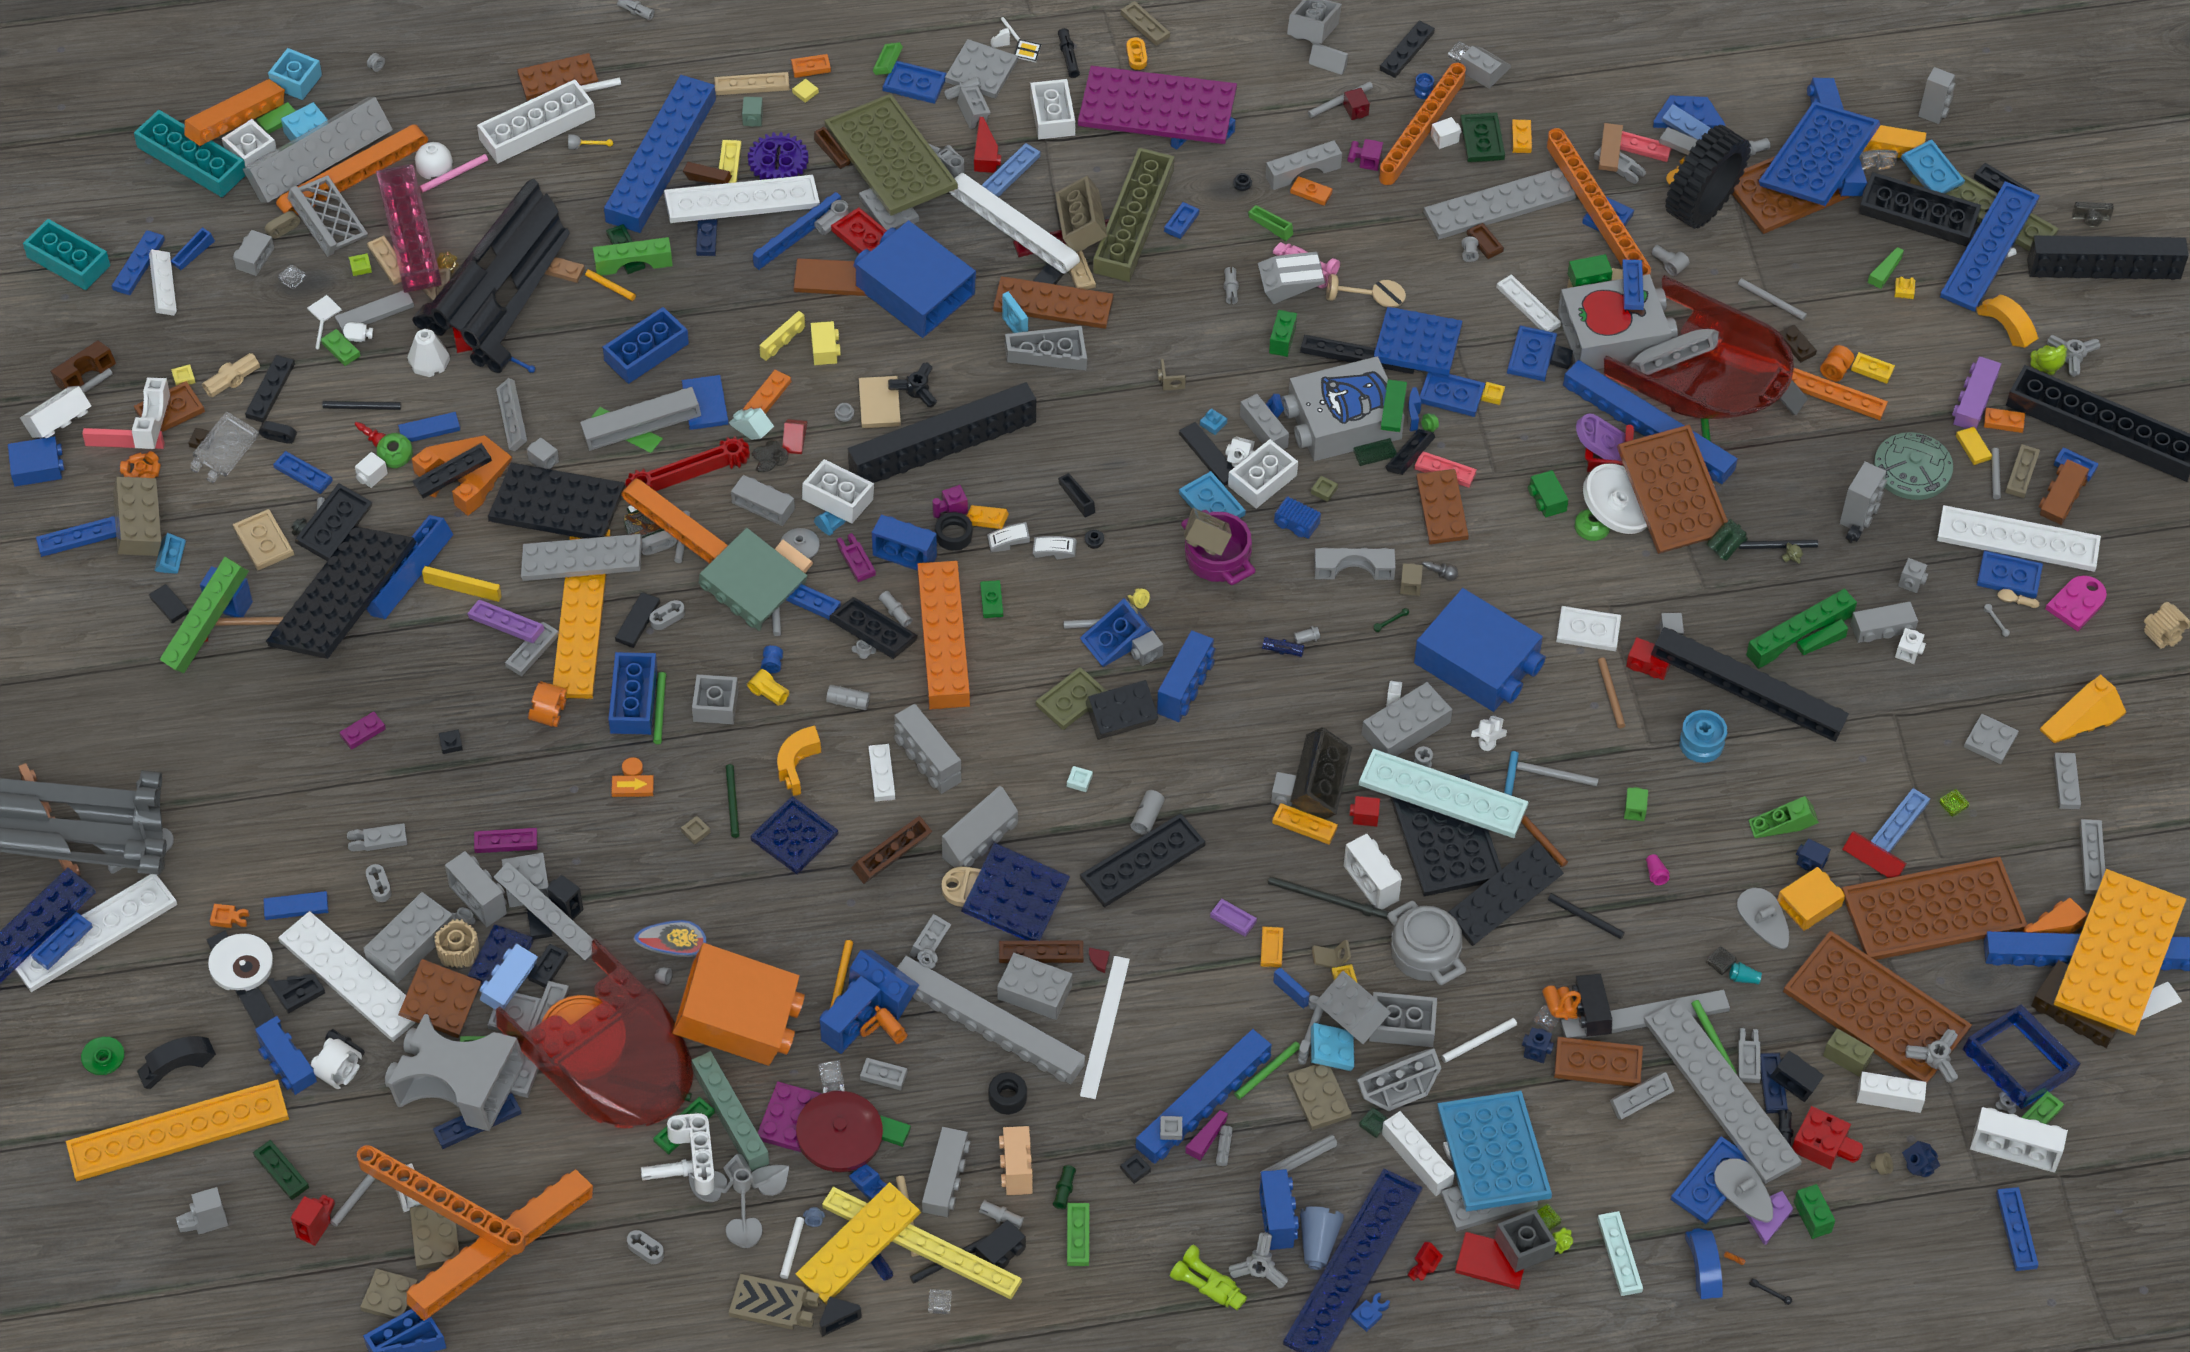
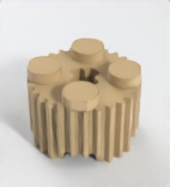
M2165 602L2157 613L2148 615L2144 620L2146 624L2144 628L2145 634L2160 649L2166 645L2174 647L2183 638L2181 635L2184 630L2190 628V620L2175 605L2169 602Z
M452 919L448 925H444V928L441 927L435 933L436 936L434 938L438 957L446 967L451 966L453 968L455 966L458 968L460 966L462 968L463 965L469 967L474 964L475 958L479 954L477 933L471 925L468 926L467 923L463 922V919L460 921Z

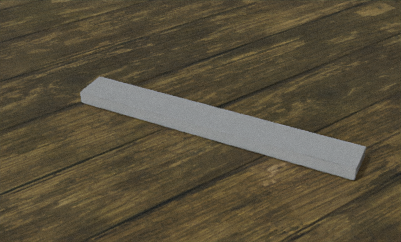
M1719 990L1612 1010V1033L1647 1027L1644 1023L1645 1017L1678 1000H1681L1694 1018L1698 1017L1691 1004L1695 1000L1700 1001L1706 1015L1728 1012L1730 1006L1725 991ZM1580 1017L1577 1019H1564L1560 1022L1565 1038L1584 1039L1594 1037H1586L1585 1029L1580 1027Z

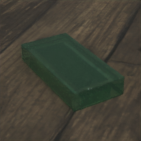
M1391 438L1353 448L1359 466L1391 459L1397 454Z

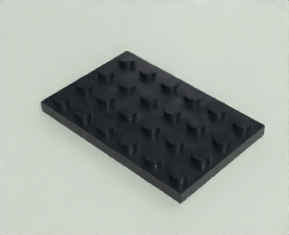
M511 463L488 514V522L583 539L605 537L622 497L621 493L625 489V482Z
M1469 774L1455 776L1471 782ZM1390 796L1424 897L1482 885L1502 870L1488 829Z

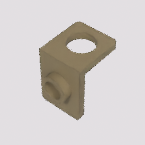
M1161 359L1160 369L1157 370L1158 381H1162L1163 391L1185 389V375L1166 376L1164 359ZM1175 380L1181 381V383L1178 385L1170 384L1172 381Z
M1344 940L1335 949L1315 945L1312 947L1315 965L1335 968L1344 965L1351 958L1348 940ZM1344 948L1345 954L1344 957L1341 959V950Z

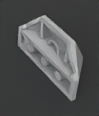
M1432 1048L1406 1055L1369 1070L1356 1080L1364 1100L1386 1111H1391L1427 1096L1442 1068L1436 1051Z

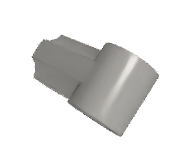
M844 200L834 201L831 209L814 222V226L820 234H828L831 231L832 224L849 214L847 202Z

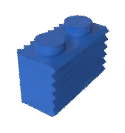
M1287 496L1275 512L1274 522L1282 529L1287 528L1293 531L1298 537L1309 539L1320 524L1321 513Z

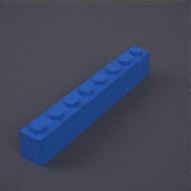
M1812 78L1811 84L1807 87V95L1810 96L1811 105L1816 101L1844 110L1834 78ZM1859 158L1839 185L1840 196L1863 195L1867 181Z
M1252 1029L1136 1137V1149L1154 1164L1159 1159L1163 1160L1174 1145L1178 1146L1189 1131L1193 1132L1203 1118H1208L1218 1104L1221 1105L1226 1101L1230 1092L1238 1090L1247 1076L1251 1077L1261 1063L1265 1064L1270 1059L1272 1044ZM1161 1116L1182 1117V1140L1160 1139Z

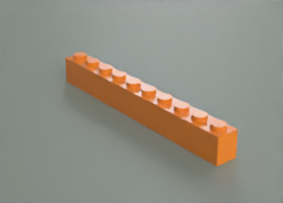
M575 1169L570 1174L563 1175L560 1181L553 1186H548L537 1198L530 1199L526 1206L520 1210H515L505 1221L523 1231L526 1247L589 1201L593 1195V1185ZM493 1229L491 1232L498 1233L501 1229ZM479 1237L471 1246L464 1247L453 1259L446 1260L438 1270L430 1272L420 1283L412 1285L407 1291V1305L425 1321L514 1255ZM513 1239L510 1241V1243H517L520 1240Z

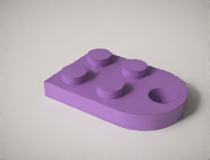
M1589 413L1578 419L1576 431L1580 441L1587 449L1603 459L1622 461L1617 445L1625 442L1624 432L1594 414Z

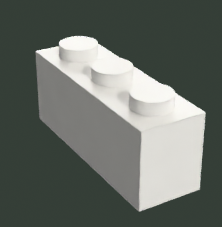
M1862 1072L1858 1083L1856 1103L1921 1113L1925 1101L1926 1082Z

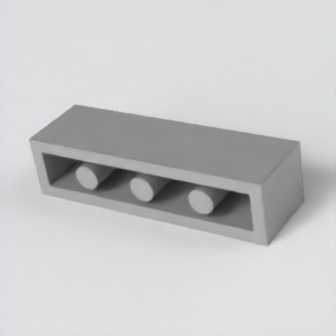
M942 1127L922 1200L923 1213L948 1217L949 1211L954 1210L956 1197L953 1196L955 1191H959L961 1178L958 1177L960 1172H964L966 1165L964 1155L969 1153L971 1141L968 1140V1132Z

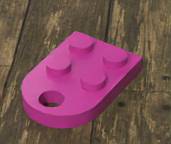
M2078 576L2073 578L2046 605L2045 609L2078 632L2104 605L2107 595L2106 589L2099 580L2093 577ZM2087 586L2095 587L2096 591L2089 590Z

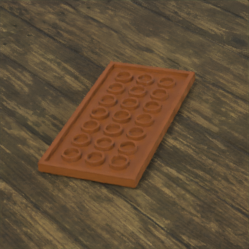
M2000 856L1842 887L1845 895L1844 901L1863 952L1874 960L1985 939L1987 931L2020 932L2027 926Z
M1831 930L1783 989V992L1839 1030L1873 1048L1876 1055L1913 1080L1926 1082V1085L1939 1069L1930 1067L1923 1059L1907 1058L1905 1055L1906 1046L1926 1047L1927 1044L1940 1040L1947 1029H1953L1958 1036L1950 1047L1952 1053L1972 1027V1024Z

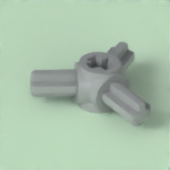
M2051 335L2047 341L2048 345L2055 348L2062 344L2065 345V348H2067L2065 362L2068 363L2069 375L2072 377L2080 374V363L2087 356V353L2097 350L2101 346L2098 339L2086 342L2072 339L2066 342Z
M1947 1029L1940 1040L1927 1044L1926 1047L1906 1046L1905 1055L1907 1058L1925 1060V1063L1930 1067L1939 1069L1948 1083H1952L1958 1078L1950 1064L1951 1058L1949 1056L1951 1053L1950 1047L1958 1036L1953 1029Z
M1267 1232L1260 1233L1257 1249L1253 1250L1252 1256L1247 1257V1261L1229 1266V1273L1232 1278L1251 1274L1261 1278L1267 1277L1278 1288H1283L1286 1285L1288 1278L1274 1267L1275 1263L1272 1261V1254L1269 1252L1272 1240L1271 1234Z

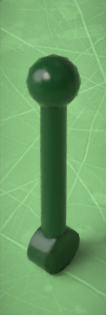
M1404 608L1399 614L1381 624L1376 623L1374 631L1380 632L1382 627L1403 615L1407 616L1409 609Z

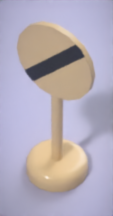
M1330 274L1328 277L1326 299L1328 301L1335 300L1338 291L1373 295L1375 301L1385 307L1395 308L1405 301L1406 294L1401 285L1391 280H1381L1373 286L1372 290L1338 286L1339 280L1337 275Z

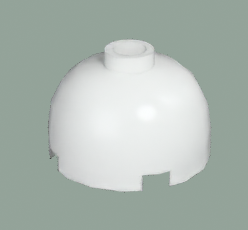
M429 142L422 145L416 152L415 165L420 176L431 179V177H439L452 170V156L445 145L439 142Z

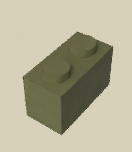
M1837 1028L1827 1042L1823 1056L1861 1077V1073L1866 1070L1871 1062L1874 1049Z

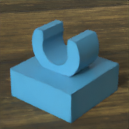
M1212 408L1200 420V426L1214 435L1227 424V418Z

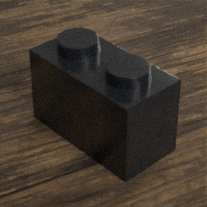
M562 874L550 882L547 888L549 899L570 919L574 920L584 910L580 888Z
M1790 1050L1770 1076L1771 1079L1803 1102H1806L1824 1077L1816 1068L1810 1066Z
M1007 1219L976 1246V1256L1004 1269L1015 1255L1019 1256L1025 1250L1026 1236Z

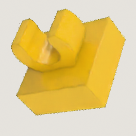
M1896 278L1894 297L1914 299V278Z

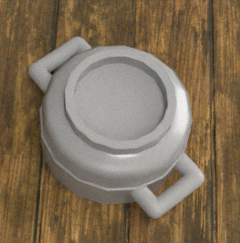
M1409 901L1388 913L1387 917L1394 926L1391 935L1392 958L1397 968L1406 976L1420 981L1435 980L1439 985H1444L1466 972V967L1459 959L1462 952V930L1457 920L1450 913L1435 906H1418L1415 901Z

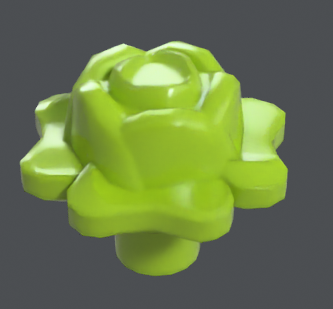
M1563 1227L1560 1231L1552 1234L1557 1242L1555 1252L1562 1254L1573 1244L1571 1230L1569 1229L1567 1230Z

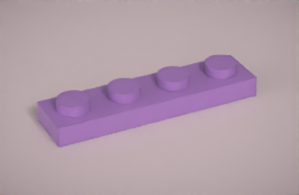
M478 600L467 613L469 619L530 643H534L545 630L541 623L482 600Z

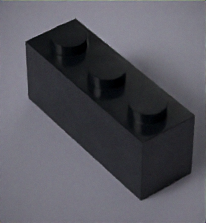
M1601 973L1576 976L1575 985H1572V991H1577L1581 995V1001L1577 1006V1013H1581L1580 1027L1585 1029L1586 1037L1612 1034L1613 1019Z

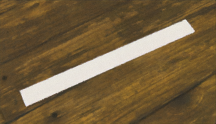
M1114 956L1080 1093L1082 1097L1096 1099L1130 960L1128 958Z

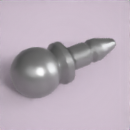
M1422 562L1424 567L1437 572L1439 577L1443 576L1448 581H1453L1458 576L1457 568L1452 565L1446 566L1444 563L1438 565L1436 563L1433 564V562Z

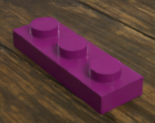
M537 828L474 831L475 853L538 850Z

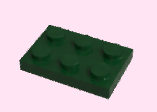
M1498 113L1461 115L1460 122L1467 161L1505 160Z

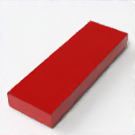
M1855 831L1851 833L1842 849L1888 878L1900 876L1907 864Z

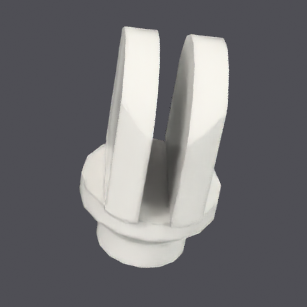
M349 322L344 326L343 333L348 341L365 342L366 337L368 339L373 338V328L367 329V324Z

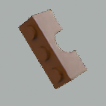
M96 341L50 372L56 385L64 390L67 387H81L84 385L81 377L84 373L97 371L101 374L115 365L116 362L111 350L100 341Z

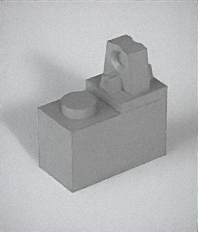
M217 1187L191 1194L193 1203L189 1204L191 1211L176 1217L180 1232L197 1230L199 1235L228 1226Z

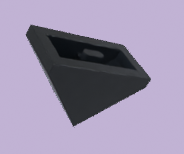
M829 1297L819 1323L821 1336L828 1335L861 1319L860 1305Z

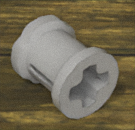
M1465 237L1461 242L1464 248L1462 253L1463 260L1474 262L1479 258L1477 251L1478 240L1475 237Z
M1425 746L1417 748L1414 755V763L1431 768L1432 750Z

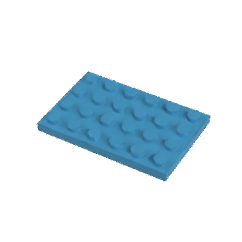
M1522 1091L1437 1103V1110L1466 1212L1552 1198V1192Z

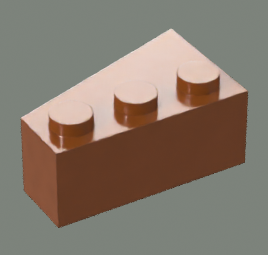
M2069 459L2066 460L2064 465L2061 464L2056 473L2059 476L2056 481L2052 480L2047 491L2050 493L2047 498L2043 497L2040 502V516L2062 525L2072 509L2075 499L2079 497V491L2087 483L2089 469Z

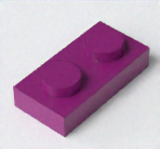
M372 712L339 733L340 737L352 750L386 730L376 713Z

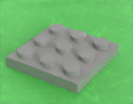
M967 39L946 74L945 82L956 86L959 85L960 81L965 82L977 76L981 83V88L979 89L982 95L996 99L1015 67L1018 56Z

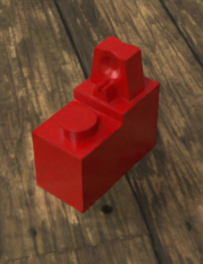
M322 1195L319 1199L303 1197L291 1216L296 1238L316 1246L330 1224V1214L335 1205L334 1199L326 1195Z

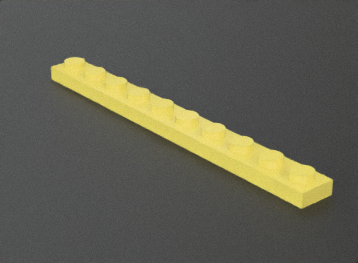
M833 1187L822 1203L824 1209L850 1221L868 1203ZM911 1224L892 1241L1008 1299L1013 1298L1022 1283L1020 1277Z

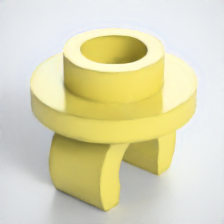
M1141 588L1136 589L1133 596L1128 595L1130 603L1141 609L1149 603L1150 594L1146 589Z

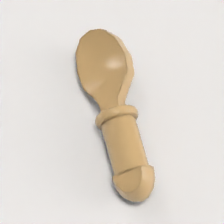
M2002 589L1998 592L1999 599L2004 602H2017L2018 605L2022 604L2031 608L2039 607L2038 600L2023 597L2022 595L2017 596L2012 590Z

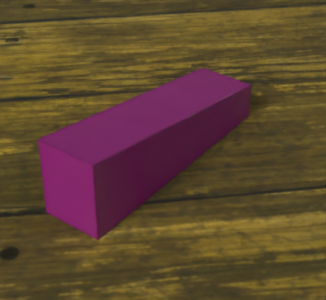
M1220 1110L1186 1146L1185 1153L1201 1161L1220 1132L1221 1127L1226 1123L1228 1113Z

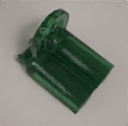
M1730 519L1727 523L1722 524L1707 542V545L1722 559L1727 561L1744 541L1748 540V537L1746 536L1747 533L1740 528L1741 525H1737Z

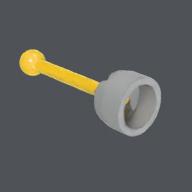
M568 134V149H578L581 144L607 145L611 147L613 141L611 139L607 141L581 140L577 135Z

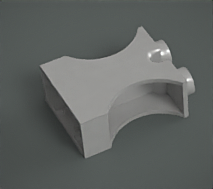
M424 1014L417 1029H409L404 1039V1051L414 1054V1056L403 1055L398 1063H391L385 1075V1084L390 1088L397 1107H403L412 1101L422 1098H441L453 1103L460 1109L467 1126L490 1131L525 1064V1059L515 1037L493 1032L475 1041H452L439 1035L434 1030L429 1015Z

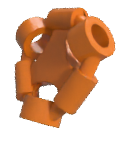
M152 451L146 454H141L140 452L129 456L128 460L121 461L120 473L124 477H158L161 467L158 463L159 457ZM132 463L134 464L133 471L130 473Z

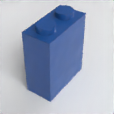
M55 436L8 444L11 477L15 487L62 479L61 471H65L60 455H63L61 443L57 444Z

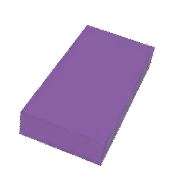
M1222 898L1210 913L1211 918L1244 937L1247 936L1257 922V918Z

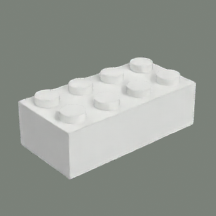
M1982 1107L1974 1129L1970 1150L2055 1173L2063 1154L2068 1130L2056 1125H2046L2037 1120L2024 1119L2015 1114L2002 1113L1993 1108Z

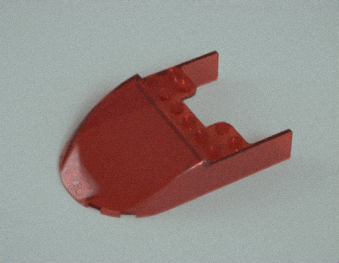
M1665 275L1662 278V288L1665 296L1693 310V313L1681 329V335L1701 329L1716 330L1719 332L1715 349L1682 361L1675 369L1667 367L1649 375L1609 356L1604 358L1605 376L1671 407L1672 412L1702 419L1739 417L1771 406L1786 392L1794 371L1793 354L1790 346L1787 345L1783 336L1776 329Z
M596 939L592 941V960L608 975L599 981L594 988L595 995L603 1003L578 1021L570 1025L564 1018L555 1015L547 1018L532 1030L525 1031L500 1006L496 1008L497 1027L505 1035L517 1038L521 1051L584 1114L599 1123L606 1122L618 1128H633V1126L646 1124V1126L658 1123L672 1115L683 1104L693 1082L692 1058L684 1038L672 1034L675 1021L651 988L647 989Z

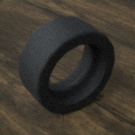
M958 512L942 515L935 525L938 544L944 549L951 551L966 548L971 543L973 537V527L970 519ZM950 525H958L963 527L966 532L958 538H950L945 536L942 530Z

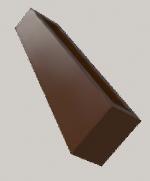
M825 127L814 131V141L839 169L850 164V159Z
M687 162L683 169L684 174L690 181L726 184L729 183L732 177L729 171Z

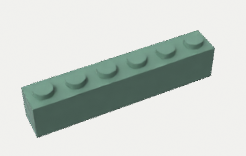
M707 1052L692 1059V1069L696 1079L715 1109L718 1118L738 1153L742 1154L752 1170L751 1172L768 1165V1150L712 1052Z

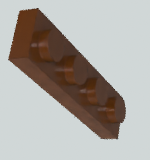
M1083 940L999 941V963H1009L1013 953L1042 963L1084 962Z

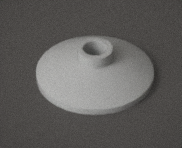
M805 528L792 529L781 538V541L785 540L808 559L813 558L819 551V538L811 530Z

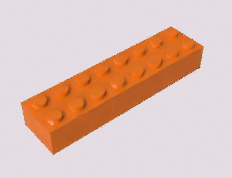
M958 562L918 563L929 709L970 707Z

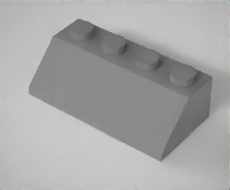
M999 786L942 836V858L954 868L971 867L975 859L980 855L983 856L992 844L998 843L1008 830H1013L1018 824V810L1003 787Z

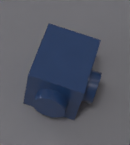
M1808 838L1805 845L1801 844L1796 852V855L1799 856L1797 865L1807 871H1812L1816 867H1819L1822 871L1828 861L1831 849Z

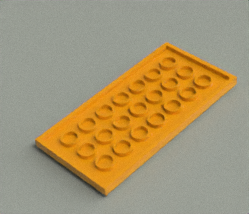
M2106 869L2053 1005L2135 1036L2186 898Z

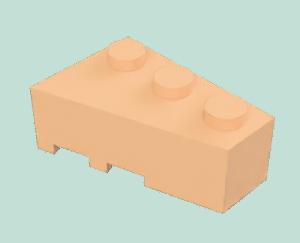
M1029 1126L1003 1127V1136H999V1147L1004 1149V1155H1000L1001 1168H1005V1174H1001L1002 1187H1006V1195L1032 1194Z

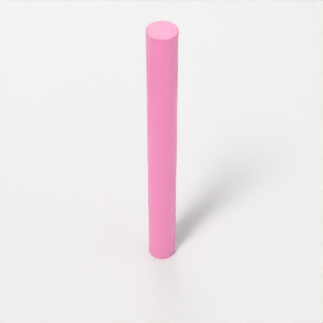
M486 154L481 155L419 186V188L424 193L488 161V157Z

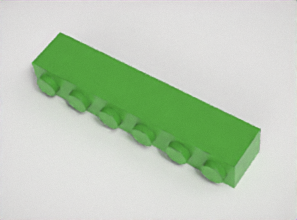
M224 557L159 660L171 668L185 673L249 570Z

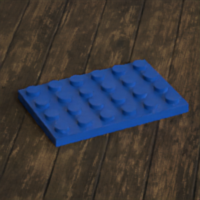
M1814 101L1760 178V186L1826 206L1880 127V121Z

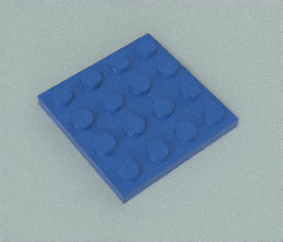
M1387 307L1374 357L1378 356L1380 362L1384 364L1449 376L1462 327V320Z

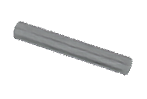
M1329 1135L1262 1171L1287 1169L1288 1172L1336 1147L1337 1140L1333 1135Z

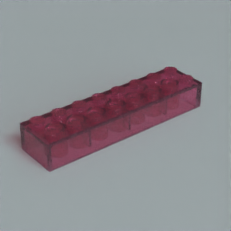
M408 164L376 171L404 293L442 285L414 165Z

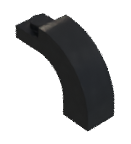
M188 1036L178 1038L148 1053L145 1056L146 1063L137 1073L144 1088L151 1089L174 1069L183 1066L203 1068L216 1053L207 1037Z

